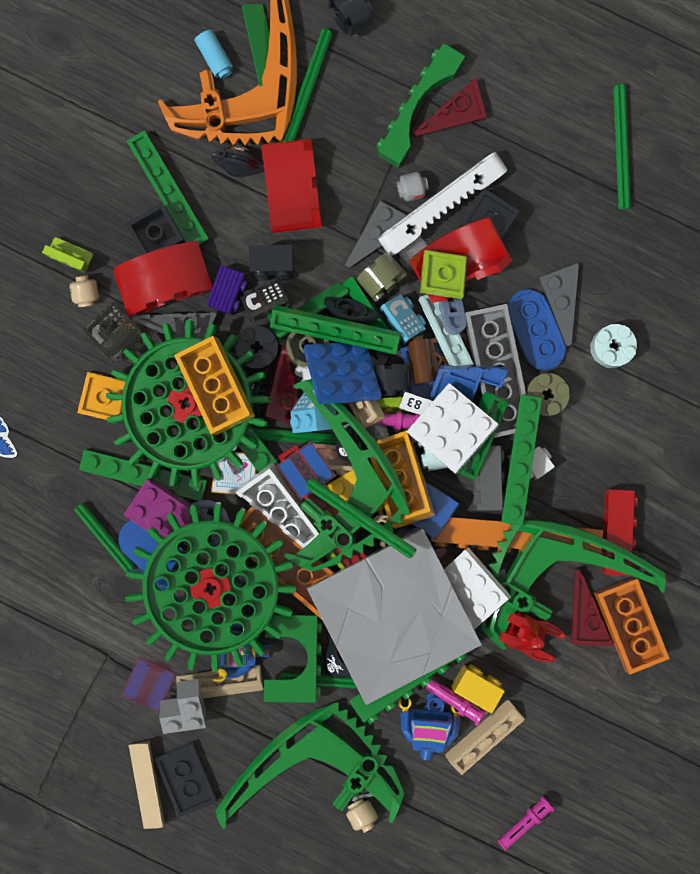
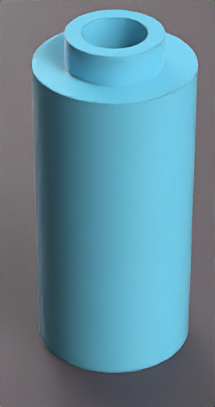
M210 29L200 33L194 41L213 75L221 79L228 77L232 73L233 65L213 30Z

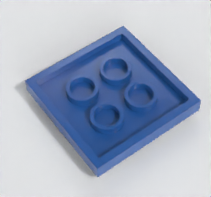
M345 343L305 345L303 351L318 404L375 401L381 398L382 395L368 348Z

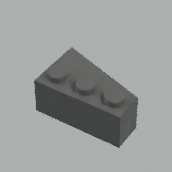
M490 446L475 481L473 480L474 510H503L504 493H502V484H504V472H501V463H504V450H501V446Z

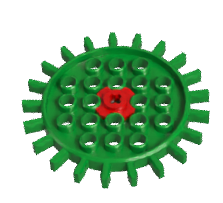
M186 320L185 337L174 338L171 325L164 323L162 326L166 341L155 345L149 334H141L143 342L148 347V351L139 357L134 351L125 349L123 353L135 363L129 375L121 370H112L111 372L116 378L126 381L123 394L115 392L106 393L107 399L122 401V414L106 418L107 422L119 423L124 421L128 431L127 434L117 438L114 443L120 446L132 440L138 447V451L128 461L130 465L140 462L144 455L153 460V464L147 474V477L150 479H154L158 475L162 465L171 468L169 486L178 485L181 470H191L193 487L201 486L200 469L211 467L215 479L221 481L224 479L218 463L228 457L233 465L238 468L243 467L244 464L241 458L234 451L241 442L249 448L258 449L259 444L255 440L248 438L246 434L250 424L266 427L268 422L262 418L252 417L224 431L225 440L221 443L218 442L216 435L210 433L178 362L175 369L171 370L169 367V361L175 358V354L211 336H215L217 326L210 323L204 339L194 338V321ZM231 334L223 345V349L253 411L254 404L271 402L270 397L264 395L253 397L251 387L252 383L262 381L266 378V375L263 372H259L248 377L243 365L251 361L255 354L252 351H248L239 359H236L230 353V350L236 344L238 337ZM155 365L158 368V373L152 377L149 370ZM182 378L185 384L179 390L176 387V381ZM160 385L165 388V393L161 397L156 394V389ZM140 393L145 395L143 404L137 402V396ZM186 400L191 404L190 407L184 404ZM167 405L172 408V413L169 417L163 414V409ZM149 412L152 415V422L147 425L144 422V416ZM193 418H196L199 422L195 430L190 427V421ZM174 425L179 428V433L176 437L170 434V429ZM155 432L159 435V442L157 444L151 442V435ZM200 438H203L206 442L205 448L202 450L197 448V441ZM181 445L186 449V454L183 457L177 454V449Z
M217 502L213 509L214 519L201 520L197 504H191L190 514L193 522L181 526L177 516L170 512L167 514V518L174 531L164 537L152 526L147 530L150 537L158 542V546L153 553L142 547H135L133 553L138 557L146 559L148 563L145 571L127 570L126 577L143 580V592H132L127 594L125 598L127 602L144 600L147 612L137 615L132 623L133 625H138L151 619L157 630L148 637L146 641L148 646L155 643L162 635L172 643L166 652L165 660L170 661L174 657L176 650L181 648L191 652L188 660L189 670H193L195 667L197 655L202 654L211 655L213 672H218L220 665L219 654L231 652L237 667H242L243 657L239 649L245 645L250 644L260 656L264 654L265 650L262 644L256 639L263 630H266L273 637L280 638L282 632L269 623L273 613L291 617L292 609L276 603L278 593L296 592V585L278 584L277 573L291 569L293 562L274 563L270 553L283 545L281 538L274 540L268 546H265L257 538L265 530L267 522L264 520L260 522L253 532L241 527V522L245 518L246 509L244 508L238 511L235 522L232 523L221 520L223 510L221 502ZM211 534H217L221 541L219 544L213 545L209 542L208 537ZM180 542H188L190 550L182 552L178 547ZM230 545H235L239 548V554L231 556L228 554L227 548ZM204 552L209 556V561L201 563L198 561L197 555ZM250 556L257 558V566H248L246 559ZM170 560L177 561L179 569L175 571L170 570L167 562ZM218 564H225L228 567V572L226 574H219L216 571V566ZM194 571L197 573L198 579L191 582L186 578V573ZM243 575L246 577L247 583L245 585H238L235 582V577ZM160 578L165 579L168 587L160 589L156 585V580ZM208 583H211L212 586H216L214 588V591H211L210 588L206 589ZM257 586L263 587L266 591L261 597L256 596L253 592V589ZM175 591H185L187 598L184 600L177 599ZM225 594H233L236 601L232 604L226 603L223 599ZM202 601L206 608L203 611H197L194 608V603ZM251 605L254 608V613L246 615L243 613L242 607ZM167 608L173 609L175 617L167 618L164 615V610ZM215 612H220L224 615V620L216 622L213 620L212 615ZM186 619L192 620L194 628L186 629L183 627L182 622ZM239 623L242 625L243 631L234 633L231 630V625ZM208 630L213 634V638L211 640H204L201 633Z

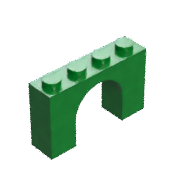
M272 615L269 623L282 632L280 638H290L300 642L307 651L308 662L303 673L292 680H264V702L316 703V698L320 699V685H316V678L321 677V664H317V655H321V642H317V634H321L322 621H318L317 616L291 615V617ZM266 631V638H276Z

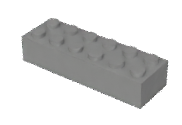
M504 304L466 312V331L474 366L508 368L502 388L481 381L478 385L481 398L484 392H487L509 402L494 438L514 434L520 395H526L508 306Z

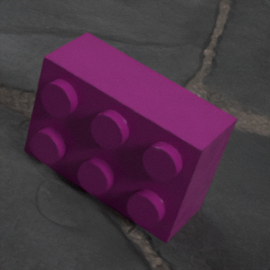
M150 478L145 481L124 513L125 517L146 531L152 526L164 537L174 531L168 522V513L173 512L181 526L193 522L190 514L191 503L157 480ZM199 509V516L201 518L204 512ZM185 541L179 543V549L182 547Z

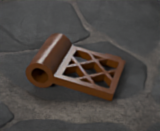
M462 332L460 336L472 359L468 335ZM415 336L411 339V342L407 343L415 385L435 382L439 371L438 366L441 362L446 366H450L448 361L444 359V353L440 356L435 352L433 343H439L437 338L424 339L423 336Z

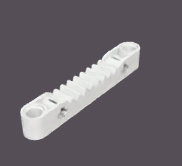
M496 152L488 155L378 237L379 242L386 252L391 256L395 255L420 236L422 229L427 228L426 223L433 224V218L439 219L440 214H446L447 209L454 208L453 204H460V199H466L467 194H473L474 190H481L487 187L508 169ZM475 175L479 176V178L477 179L478 183L473 182L476 179ZM407 225L412 226L410 229L412 233H406Z

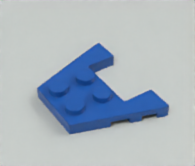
M440 366L428 400L434 401L450 383L472 402L480 381L502 388L508 368Z

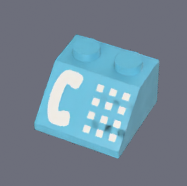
M400 294L380 307V312L393 331L401 332L400 341L405 345L413 337L425 331L424 325L426 323L420 314L415 315L411 309L414 306L407 296L403 298Z
M303 392L291 411L290 422L293 433L332 429L309 397ZM324 404L334 415H336V409L332 405Z

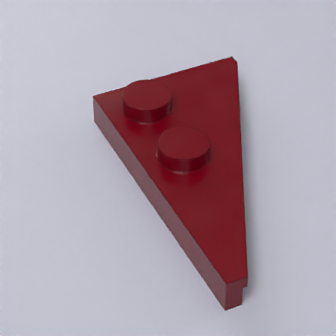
M476 78L472 79L465 88L455 94L450 101H447L426 122L422 123L414 132L415 138L486 119L487 116Z
M280 345L268 393L271 402L266 403L263 417L291 424V411L298 401L296 396L297 390L294 388L295 380L294 375L291 374L289 364L291 360L287 354L286 346Z
M574 569L571 644L613 646L604 621L601 619L596 603L586 585L584 576L580 570Z

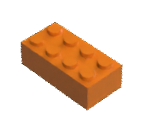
M631 577L593 592L625 672L630 675L670 659L637 578Z

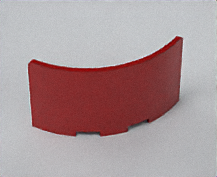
M304 139L263 144L261 149L267 186L271 232L278 233L322 227L316 178L312 179V177H316L312 140Z
M490 218L471 222L445 234L424 247L409 260L421 282L425 250L466 256L464 287L467 286L466 281L474 277L479 280L486 276L500 273L512 262ZM427 294L432 303L447 301L450 298Z
M197 241L162 248L131 259L113 269L128 317L145 314L165 305V302L173 299L178 301L202 295L213 289Z

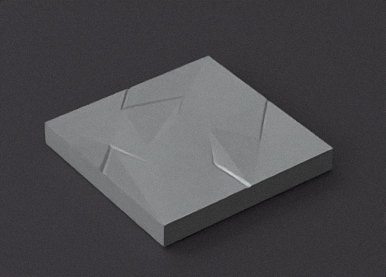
M422 528L401 538L417 550L411 559L405 557L390 545H387L306 587L366 705L481 646Z

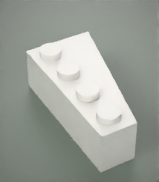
M271 463L237 489V495L241 498L243 497L253 508L263 513L270 522L279 526L285 534L302 548L307 546L320 533L318 527L314 524L315 520L300 507L303 504L302 500L274 463Z

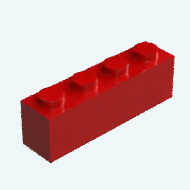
M605 489L603 538L632 552L636 548V538L633 537V529H636L637 526L634 508H637L638 497L634 495L635 491ZM603 549L604 556L614 559L613 552ZM624 558L623 562L635 568V563ZM602 567V574L604 575L630 576L628 574H624L612 569Z

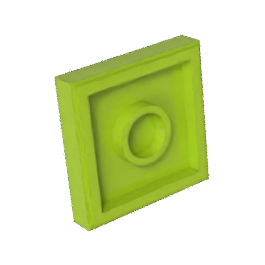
M425 250L420 293L462 299L464 297L467 257Z

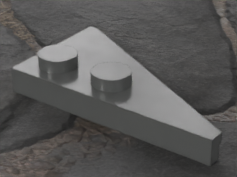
M380 201L349 256L345 267H352L367 255L379 249L382 245L378 237L407 215Z
M578 263L539 278L566 347L572 344Z
M210 312L134 316L133 321L164 334L162 324L168 323L173 329L174 338L185 337L186 320H192L195 326L194 338L204 339L210 323L214 324L218 314Z

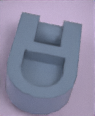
M456 298L453 301L439 302V311L442 314L445 330L451 335L462 333L466 327L462 299Z

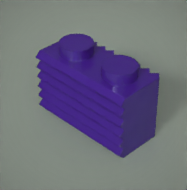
M220 266L206 306L231 316L233 311L237 312L241 300H238L240 292L244 293L248 283L245 280V274Z

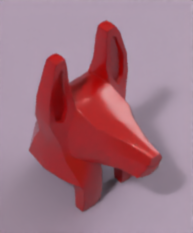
M511 612L508 618V627L505 632L502 631L499 640L506 643L507 647L520 650L532 659L554 662L555 657L540 648H543L545 645V634L565 639L566 635L556 625L545 620L535 619L525 612Z

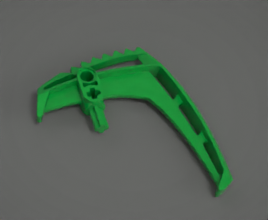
M311 379L296 383L294 388L302 389L316 406L342 444L352 464L357 480L347 502L371 517L390 495L399 510L382 526L393 532L392 522L401 524V514L410 515L405 491L388 457L371 434L341 403L330 404L339 412L338 415H334L324 404H318L317 398L313 393L314 387ZM342 422H348L369 449L360 450L353 438L342 426ZM369 457L376 458L392 485L388 491L368 461ZM308 497L300 507L315 520L314 524L318 527L320 533L297 554L287 552L284 554V557L296 565L313 572L339 564L343 554L352 558L354 549L363 553L364 544L373 547L374 538H379L374 534H370L362 541L354 542V533L361 527L358 523L342 512H339L337 515L331 514L328 510L324 512ZM330 519L333 522L331 524L333 528H325L324 525L326 523L324 520L328 521ZM341 533H346L349 536L348 544L340 542L339 535ZM334 548L341 549V553L331 560L318 566L313 565L315 561L325 556Z
M532 519L524 520L523 526L510 524L511 529L503 531L506 540L497 541L501 550L492 553L497 561L489 563V567L493 571L491 574L502 586H509L507 592L511 598L491 614L488 624H486V620L482 622L481 628L501 649L506 650L505 643L501 642L499 638L502 631L505 632L508 627V618L511 612L515 613L518 610L528 613L530 611L547 621L553 610L536 601V597L530 594L528 590L536 578L556 561H575L612 569L657 585L662 593H664L666 586L665 572L607 539L569 525ZM522 531L531 534L518 553L506 577L497 579L507 548L516 532ZM543 531L564 535L573 538L574 544H569L545 538L539 535ZM583 541L613 552L614 559L584 549L582 546ZM624 558L647 570L653 576H649L623 562ZM518 598H526L525 602L521 601V603H519Z
M334 702L301 717L274 738L240 775L215 812L221 827L225 829L227 820L259 789L281 772L307 758L329 763L348 775L342 784L344 788L332 803L338 810L343 811L354 795L358 796L365 788L390 812L389 822L392 823L400 808L404 791L394 767L384 764L387 755L378 753L381 744H372L373 734L364 735L365 725L356 726L357 717L347 719L348 709L339 710V702ZM333 714L337 715L354 730L372 753L362 754L322 722ZM311 723L317 726L293 746L287 748L286 741L307 724ZM276 749H279L281 756L259 777H256L255 770ZM370 759L375 765L371 769H366L363 766V762ZM378 767H383L388 772L399 792L392 788L389 782L377 770ZM352 778H360V785H352ZM247 781L249 783L248 788L237 799V801L232 805V807L230 809H227V806L230 803V801L233 799V797L241 788V786Z

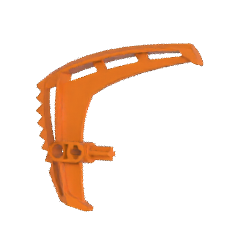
M270 0V37L266 67L262 77L263 86L259 87L258 85L240 96L221 100L219 90L215 89L212 71L204 70L199 73L203 92L200 94L201 104L167 107L162 100L158 101L171 131L197 140L207 135L210 143L219 138L221 145L229 139L233 146L239 140L245 146H247L250 140L259 145L262 138L268 144L271 143L274 137L280 142L283 140L291 120L297 86L296 43L289 0H281L285 23L279 21L277 0ZM280 33L287 36L288 67L280 65ZM280 75H283L287 78L286 101L284 107L277 109ZM211 99L214 100L213 106L209 105V100ZM277 117L276 130L249 134L223 133L226 126L258 122ZM214 119L221 120L220 125L217 127H212L210 124ZM176 126L207 128L205 131H194L178 128Z

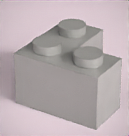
M199 679L177 682V698L160 701L159 719L163 734L206 728V709Z

